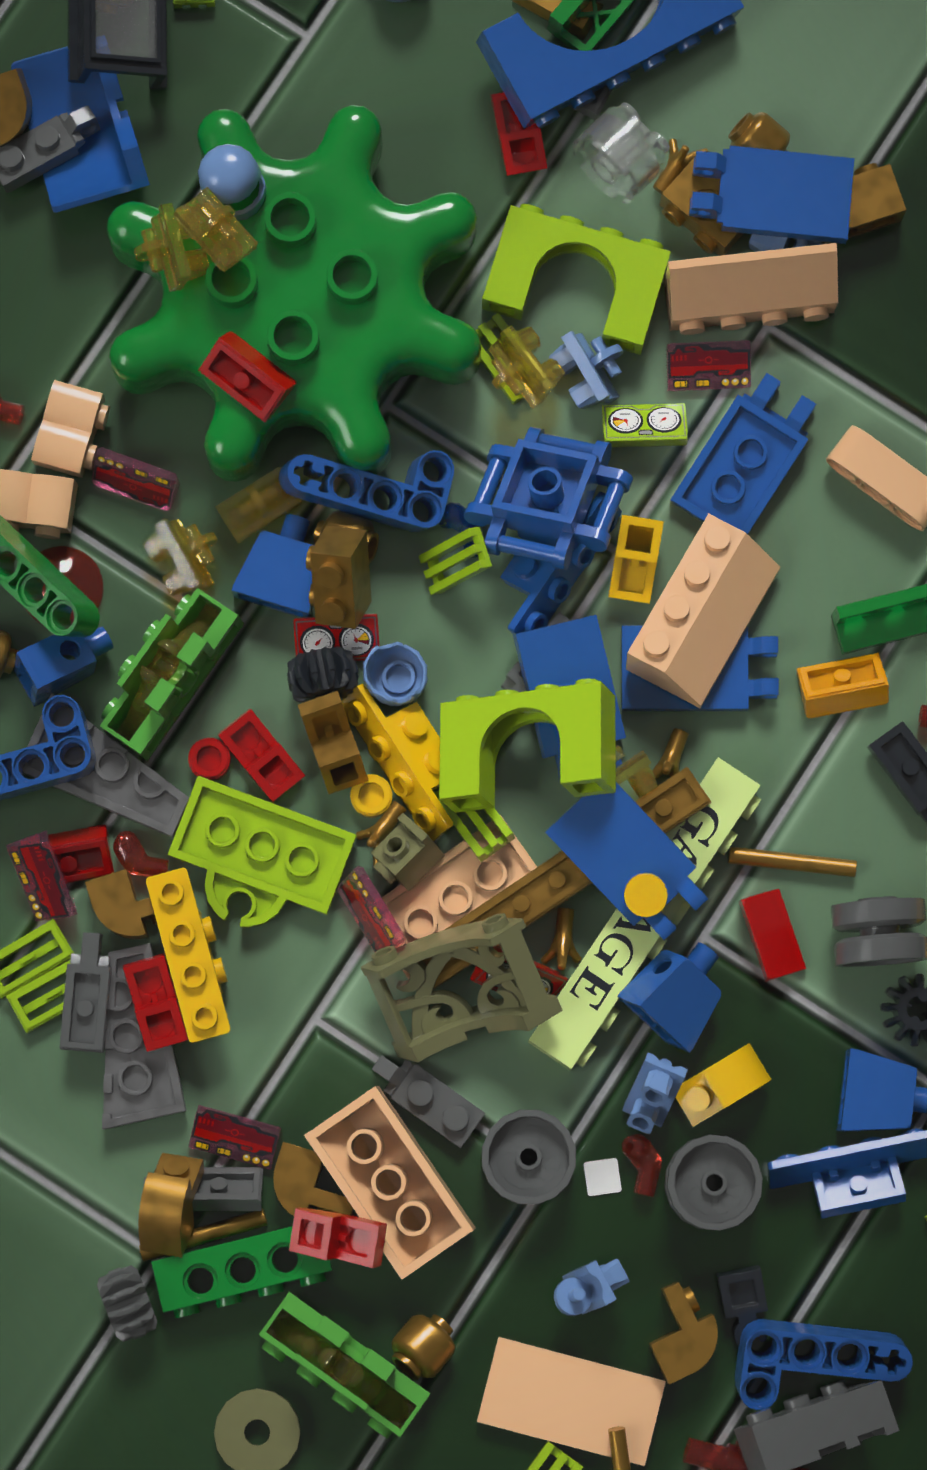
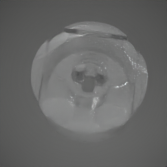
M623 102L618 107H609L574 140L572 150L575 156L581 152L585 162L580 167L602 192L613 199L620 194L625 196L622 203H630L666 169L667 159L665 154L670 150V146L660 133L656 131L651 132L640 121L638 112L630 104Z

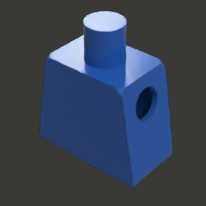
M286 514L280 535L263 530L260 532L233 584L231 591L234 598L301 618L311 617L313 606L309 603V591L312 584V571H308L306 567V556L311 544L304 542L310 524L309 520L297 515Z
M103 626L97 628L92 635L87 637L57 636L54 634L16 653L14 672L35 707L48 700L51 693L57 695L91 676L95 671L96 657L114 649V646ZM63 655H71L75 659L68 660L64 658Z
M700 942L697 943L687 958L672 951L663 950L617 997L666 1043L690 1053L721 998V990L706 976L719 956L708 946Z
M850 1048L846 1050L837 1131L909 1129L912 1123L913 1112L927 1114V1088L916 1086L917 1068L858 1049Z

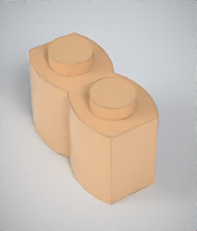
M54 380L31 460L34 465L80 478L83 477L85 469H93L98 454V446L93 445V439L97 429L104 430L110 412V406L104 405L105 397L103 393Z
M0 469V515L18 532L19 528L35 529V536L47 539H60V533H71L78 484L72 478Z

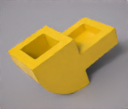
M622 514L608 597L650 604L664 521Z
M748 1043L683 1082L675 1098L694 1127L772 1079L751 1044Z

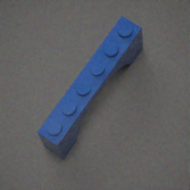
M659 0L654 16L642 31L621 44L592 51L572 50L552 44L530 29L520 14L516 13L482 31L476 43L523 128L525 129L535 123L538 128H542L560 117L558 111L572 105L574 110L593 101L596 98L594 92L607 85L609 91L615 90L630 81L631 77L629 74L642 67L645 72H649L666 61L664 55L678 49L679 53L682 54L702 42L700 36L713 30L715 35L727 31L737 24L734 18L744 6L741 0Z

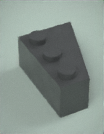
M845 1380L836 1381L820 1387L822 1395L810 1400L808 1394H803L784 1401L785 1410L773 1414L771 1408H767L747 1415L748 1424L734 1429L747 1469L791 1470L817 1461L822 1456L846 1447L848 1450L859 1446L860 1441L878 1435L887 1436L900 1431L882 1380L846 1386Z

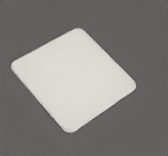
M616 1158L584 1163L589 1196L616 1193L622 1190Z

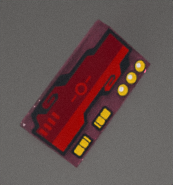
M749 340L667 344L665 350L667 391L751 388V343Z
M103 447L98 448L96 452L92 482L95 486L164 511L171 509L180 486L176 473Z
M47 830L6 845L36 921L66 918L78 914L76 903Z
M360 866L354 868L339 885L338 893L372 949L376 952L387 946L398 948L405 945L407 941L405 935L366 871Z
M198 1105L188 1147L271 1170L282 1128Z

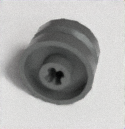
M871 897L831 906L833 929L839 932H860V936L844 938L834 944L836 967L880 966L927 960V936L921 933H901L900 929L920 926L927 920L924 898Z
M518 1110L503 1116L489 1130L482 1146L481 1166L488 1184L501 1197L516 1204H539L556 1197L569 1184L576 1167V1147L569 1130L556 1117L540 1110ZM531 1149L532 1152H536L537 1160L533 1165L527 1166L521 1162L520 1154L523 1150Z
M707 1135L688 1141L674 1153L666 1168L664 1189L670 1207L682 1221L697 1229L721 1231L739 1225L753 1213L761 1198L763 1177L757 1159L744 1144L728 1136ZM712 1174L722 1180V1186L717 1188V1191H711L706 1186V1179Z

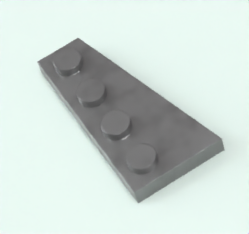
M51 693L49 699L54 697L55 695ZM68 706L57 709L53 716L54 724L59 727L69 725L73 721L74 710ZM42 715L27 747L48 742ZM86 719L96 754L94 769L83 778L53 787L174 838L189 797ZM81 747L70 748L64 756L65 765L70 768L81 765L85 759L84 749ZM32 758L28 760L24 765L23 774L34 779L39 777L44 769L42 759Z
M150 943L108 952L112 969L105 1036L102 1130L187 1111L173 1045L149 1052L146 1051L123 970V965L154 956Z

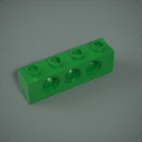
M292 1227L183 1254L182 1258L171 1256L151 1261L163 1313L173 1310L175 1318L199 1313V1304L212 1300L216 1301L217 1308L242 1302L240 1293L256 1289L259 1297L284 1291L282 1283L296 1279L300 1280L301 1287L326 1281L324 1272L333 1270L331 1260L326 1261L296 1253L298 1263L292 1271L282 1272L278 1270L274 1264V1255L279 1248L290 1247ZM241 1257L252 1260L256 1268L255 1276L247 1283L237 1281L232 1274L233 1263ZM197 1268H205L213 1275V1286L206 1293L196 1292L190 1284L191 1274Z

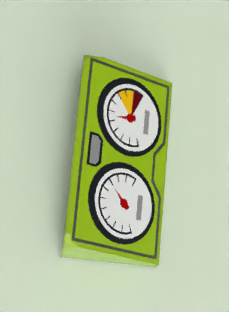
M685 403L602 405L603 441L611 443L612 447L687 445L688 429Z

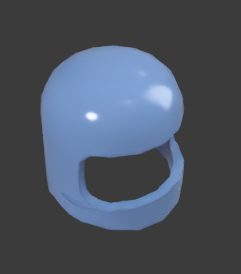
M232 144L219 145L207 152L200 162L198 178L200 188L210 211L222 219L233 222L246 220L256 214L264 203L267 188L260 168L252 154L243 147ZM259 181L258 196L251 205L243 210L232 212L221 210L211 201L212 199L223 204L240 202L250 196Z

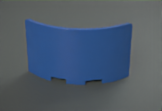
M105 35L96 37V53L110 54ZM68 46L21 59L11 64V70L16 68L22 69L32 99V114L28 124L30 130L55 116L66 112L69 115L87 105L95 115L101 129L84 139L85 144L78 149L79 155L43 174L53 212L64 211L150 185L128 111L119 112L117 102L124 101L116 74L91 72L84 84L68 82Z

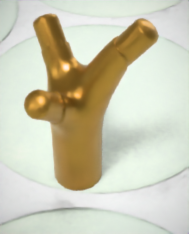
M670 139L668 162L654 183L653 188L662 194L696 156V151L709 152L708 149L704 148L688 153L689 147L683 145L679 151L677 140Z
M677 728L673 729L663 756L653 770L640 780L641 786H647L663 774L669 775L671 778L679 772L681 754L689 736L687 732Z
M393 801L373 826L356 832L357 839L369 838L367 846L373 847L374 850L392 832L399 822L397 818L402 813L405 814L407 810L398 802ZM373 856V866H374L378 861H377L376 858Z
M558 908L554 940L549 950L541 957L543 964H547L556 955L559 970L566 969L568 955L574 963L581 961L572 937L573 909Z

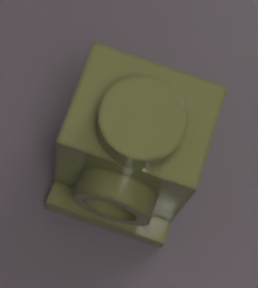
M402 813L397 818L401 823L371 854L378 861L373 868L390 885L397 880L410 891L445 855L418 825Z

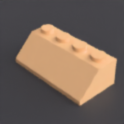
M831 243L668 261L664 279L669 331L680 330L682 335H694L704 332L705 327L721 325L722 330H737L746 327V322L762 321L764 326H775L786 323L788 321L787 318L804 316L805 321H820L828 318L829 313H834L838 304L837 244Z
M708 513L627 652L626 670L701 708L780 571V566L746 532Z
M380 1086L373 1087L304 1135L358 1216L387 1223L383 1253L401 1279H404L476 1229Z

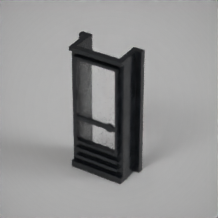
M68 0V82L84 84L91 72L149 76V89L166 90V0Z

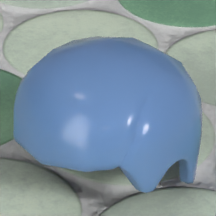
M394 642L383 646L377 645L371 649L363 662V682L371 696L380 703L389 706L405 705L415 701L423 693L428 682L427 664L419 651L405 644L403 645L401 642Z

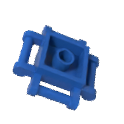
M530 427L524 440L518 439L515 447L501 444L491 446L487 455L489 464L474 501L467 505L464 519L468 523L479 527L486 526L487 524L490 525L485 537L488 554L497 556L501 552L550 562L553 568L567 570L572 559L575 543L584 544L587 548L596 552L607 550L611 540L609 530L623 494L630 490L633 477L625 470L607 466L612 452V445L609 442L597 440L593 444L545 434L544 429ZM504 469H506L505 474H504V476H503V479H502V481H501V484H500V486H499V489H498V491H497V494H496V496H495V499H494V501H493V504L490 505L491 502H492V499H493V497H494V494H495V492H496V489H497V487H498V484H499V482H500V479H501V477H502L503 471H504ZM597 485L607 486L608 488L594 525L583 524ZM507 529L517 530L518 536L521 539L505 536Z

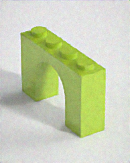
M521 204L520 208L510 205L482 297V309L522 320L531 287L539 269L547 261L558 255L567 253L584 254L603 265L613 282L614 298L602 335L604 343L607 346L619 344L622 350L641 355L671 251L664 250V246L661 243L651 239H640V242L623 238L624 234L613 228L601 227L599 231L585 227L584 222L575 217L566 215L560 216V219L544 215V210L530 204Z
M586 678L577 680L575 685L559 687L553 684H542L536 686L535 690L531 691L500 690L495 693V696L479 698L473 695H463L457 697L455 701L440 703L439 799L455 813L495 808V763L500 747L520 727L538 722L553 724L557 726L559 731L560 784L574 797L615 793V695L601 681Z

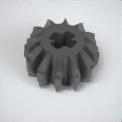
M132 1265L124 1268L119 1267L98 1279L97 1287L118 1339L123 1342L131 1339L136 1340L156 1329L157 1319L138 1269Z

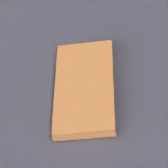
M492 821L486 824L496 839L502 835ZM479 830L472 834L482 849L489 845ZM515 836L514 840L483 862L479 861L463 840L446 852L445 856L410 891L400 884L370 905L368 909L382 928L385 924L388 925L394 935V938L392 940L389 938L395 948L443 931L537 868L517 837ZM374 905H376L383 917L381 921L378 920L372 910ZM402 970L409 980L410 974L407 971Z
M498 1337L477 1422L611 1458L608 1429L623 1426L626 1431L630 1463L645 1466L666 1381Z

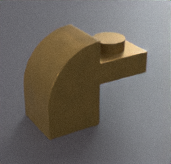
M21 68L0 74V146H3L24 132L32 114V99Z
M338 691L298 704L328 794L369 781Z
M126 869L85 882L93 910L98 919L109 930L128 939L149 938L144 921L151 919L153 925H157L151 899L149 897L138 901L130 873Z
M283 1142L273 1177L274 1189L281 1205L293 1216L295 1208H310V1205L317 1206V1210L352 1216L354 1209L346 1197L316 1188L323 1165L316 1152Z
M162 1153L154 1173L148 1172L141 1196L138 1219L141 1251L182 1258L194 1228L192 1202L204 1173L203 1159Z
M679 1282L661 1289L679 1329L649 1343L668 1384H672L701 1369L713 1355L718 1339V1329L714 1315L708 1314L697 1320L694 1313L701 1310L690 1286L682 1289Z

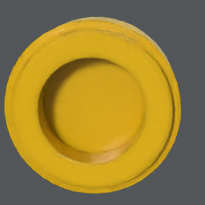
M368 774L369 781L352 786L350 799L357 813L364 817L376 818L383 815L392 803L393 794L391 786L383 777Z
M637 874L626 884L624 890L625 903L630 911L638 916H654L665 907L667 902L666 886L654 874Z

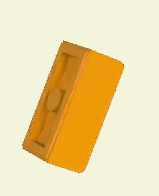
M879 653L797 668V676L807 718L811 719L884 705L889 701V684Z

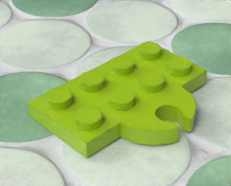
M198 776L167 855L207 870L204 885L207 900L215 913L224 921L230 915L228 901L231 896L236 893L247 894L251 898L252 907L249 913L241 918L240 927L251 928L264 925L279 915L287 901L327 915L357 835Z

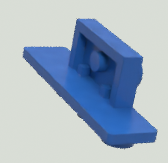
M600 491L590 504L583 524L594 525L605 496L604 492ZM619 507L617 509L609 533L612 532L615 528L618 518L622 513V510ZM575 543L572 559L567 570L553 568L550 562L514 555L500 578L507 585L528 595V597L508 625V630L514 635L547 627L549 620L559 605L569 596L572 586L582 571L592 562L596 551L587 548L584 544Z
M915 1128L907 1130L899 1136L884 1139L870 1137L855 1145L845 1147L832 1145L823 1147L811 1154L801 1156L786 1154L780 1156L775 1161L767 1164L769 1186L771 1189L812 1181L822 1219L906 1202V1192L898 1163L927 1158V1130Z

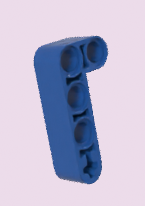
M433 450L427 452L411 462L405 483L317 456L302 454L282 466L279 472V483L285 493L293 497L409 532L418 533L434 527L441 521L454 476V464L448 454L442 451ZM425 461L435 464L438 468L439 477L436 482H432L425 477L423 472ZM303 467V475L306 477L317 479L322 475L324 476L321 482L308 480L300 484V476L294 474V471ZM336 477L346 480L349 484L350 493L347 498H341L334 492L333 482ZM376 489L382 490L388 495L389 506L387 510H381L374 504L373 494ZM415 501H419L427 507L428 519L426 522H421L414 516L413 505Z
M56 695L44 704L42 719L48 742L0 755V771L2 773L0 801L83 778L94 769L96 754L86 717L82 708L74 699L66 695ZM63 706L72 707L74 710L73 721L64 727L56 726L53 722V716L57 709ZM72 747H81L85 751L83 763L74 768L67 767L64 763L65 753ZM32 758L42 759L44 763L42 774L35 779L25 778L23 768L26 762Z
M757 1319L747 1324L740 1336L735 1370V1386L746 1406L754 1410H763L772 1406L777 1399L781 1370L892 1382L899 1381L910 1373L913 1360L904 1342L895 1334ZM760 1335L771 1336L772 1343L768 1349L759 1352L751 1349L752 1342L756 1337ZM809 1339L815 1342L814 1349L810 1354L806 1356L794 1354L795 1347L800 1341ZM853 1344L857 1346L856 1355L852 1359L846 1361L837 1359L838 1351L844 1345ZM868 1347L871 1348L875 1355L869 1354ZM891 1350H895L898 1357H891L889 1364H885L881 1357H889ZM758 1377L767 1380L766 1387L761 1392L752 1394L746 1391V1386L750 1380Z

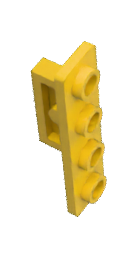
M364 684L356 686L353 689V693L348 694L347 698L341 700L348 721L358 730L367 744L370 755L379 763L390 780L393 791L401 797L412 814L414 823L433 841L438 839L453 826V821L433 792L434 789L439 787V735L417 701L385 717Z
M179 868L148 877L146 885L189 1041L196 1043L228 1034L231 1031V1027L223 1002V991L221 988V983L228 982L222 958H213L209 943L217 941L210 916L202 918V914L197 907L187 869Z

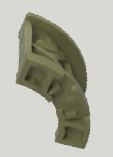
M500 913L483 921L456 926L425 936L398 948L387 946L374 952L371 955L372 961L361 966V970L364 976H367L394 1041L391 1043L398 1058L418 1063L447 1047L468 1040L467 1031L485 1026L489 1034L510 1030L530 1031L563 1011L557 996L547 994L521 932V930L526 928L522 918H507L506 914ZM500 944L503 952H497L493 947ZM432 957L426 966L422 960ZM451 957L472 963L490 974L478 993V1005L470 1006L463 997L455 992L447 990L433 991L441 970ZM505 959L507 960V963L510 968L505 969L502 966ZM399 970H405L410 974V979L399 981L396 988L402 992L417 990L416 994L394 1000L385 978ZM501 984L502 986L498 988L496 993L500 994L503 998L494 999L489 990ZM430 1004H448L452 1007L453 1013L442 1016L439 1013L442 1004H436L430 1007ZM412 1009V1031L408 1033L399 1012Z

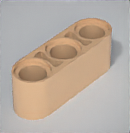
M853 425L850 426L827 456L826 462L837 473L905 523L919 531H924L927 527V476L864 430Z

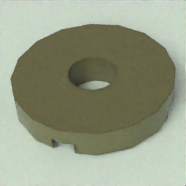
M260 1388L241 1391L228 1400L217 1416L214 1429L217 1450L225 1463L234 1470L281 1469L289 1463L298 1449L301 1435L298 1414L290 1402L274 1391ZM252 1420H262L268 1425L270 1436L264 1444L255 1445L246 1438L245 1429Z

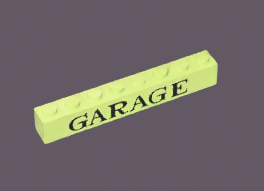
M719 757L700 783V786L711 800V804L666 834L697 867L688 877L700 890L715 870L708 865L715 853L718 851L725 855L738 834L731 829L741 816L748 820L761 801L755 795L761 785ZM678 893L661 911L675 925H678L691 905ZM616 909L557 998L563 1011L538 1025L528 1043L568 1070H571L575 1063L583 1068L597 1047L590 1042L599 1027L607 1032L620 1012L619 1009L614 1007L619 999L617 996L640 973L637 970L645 958L648 957L653 960L662 950L667 939L663 940L644 918L633 926Z

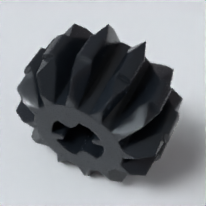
M325 646L318 650L311 649L310 652L299 653L287 663L289 690L292 691L293 699L300 703L338 691L340 698H347V695L353 693V689L358 686V668L352 651L338 646L334 648H327Z
M919 973L915 975L913 988L906 976L900 977L898 985L902 993L893 987H888L885 990L886 995L894 1000L895 1003L887 1002L880 1005L881 1011L893 1012L894 1016L882 1023L884 1028L892 1027L895 1024L900 1026L893 1037L896 1041H901L906 1033L910 1032L909 1043L912 1047L919 1045L920 1033H922L924 1040L927 1042V1011L921 1014L925 1017L922 1022L917 1016L910 1018L907 1013V1009L912 1007L909 1004L911 999L916 1004L924 1003L927 1010V988H924V975Z

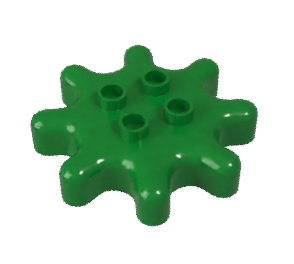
M350 105L337 111L329 121L323 139L317 149L307 157L294 160L276 159L266 154L257 143L250 125L239 113L229 109L212 111L204 117L198 127L197 139L202 159L208 151L219 145H238L249 151L256 160L266 182L267 190L264 203L256 214L246 220L234 222L222 219L211 212L206 204L204 195L188 209L176 212L161 210L135 201L123 203L113 210L108 218L106 227L113 253L120 262L128 267L151 275L163 287L161 306L155 316L145 323L123 332L112 343L109 360L114 376L122 388L130 393L140 395L151 393L169 384L182 381L194 383L204 389L215 402L214 414L205 435V453L210 468L223 480L237 482L252 476L258 469L273 436L283 429L295 426L315 428L323 433L332 444L341 464L377 475L390 462L392 452L389 429L379 408L380 399L387 388L399 378L408 375L425 376L444 384L458 385L473 378L479 369L481 343L475 329L466 322L445 315L433 308L425 293L426 281L432 271L447 262L461 257L475 243L477 232L475 208L469 199L454 192L441 193L422 202L410 205L395 203L385 197L373 183V176L382 154V129L376 115L364 106ZM259 181L250 196L240 202L223 204L212 199L211 201L221 210L231 212L243 210L251 205L258 196ZM230 331L237 334L297 382L293 390L267 422H263L198 371L218 338Z

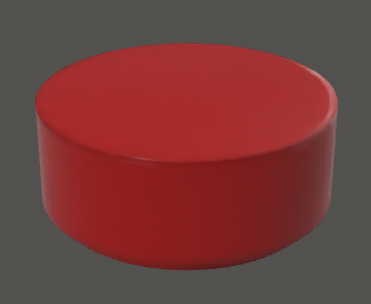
M203 738L191 747L188 754V763L192 772L197 777L201 776L215 781L222 778L228 772L231 765V755L227 746L222 741L216 738Z

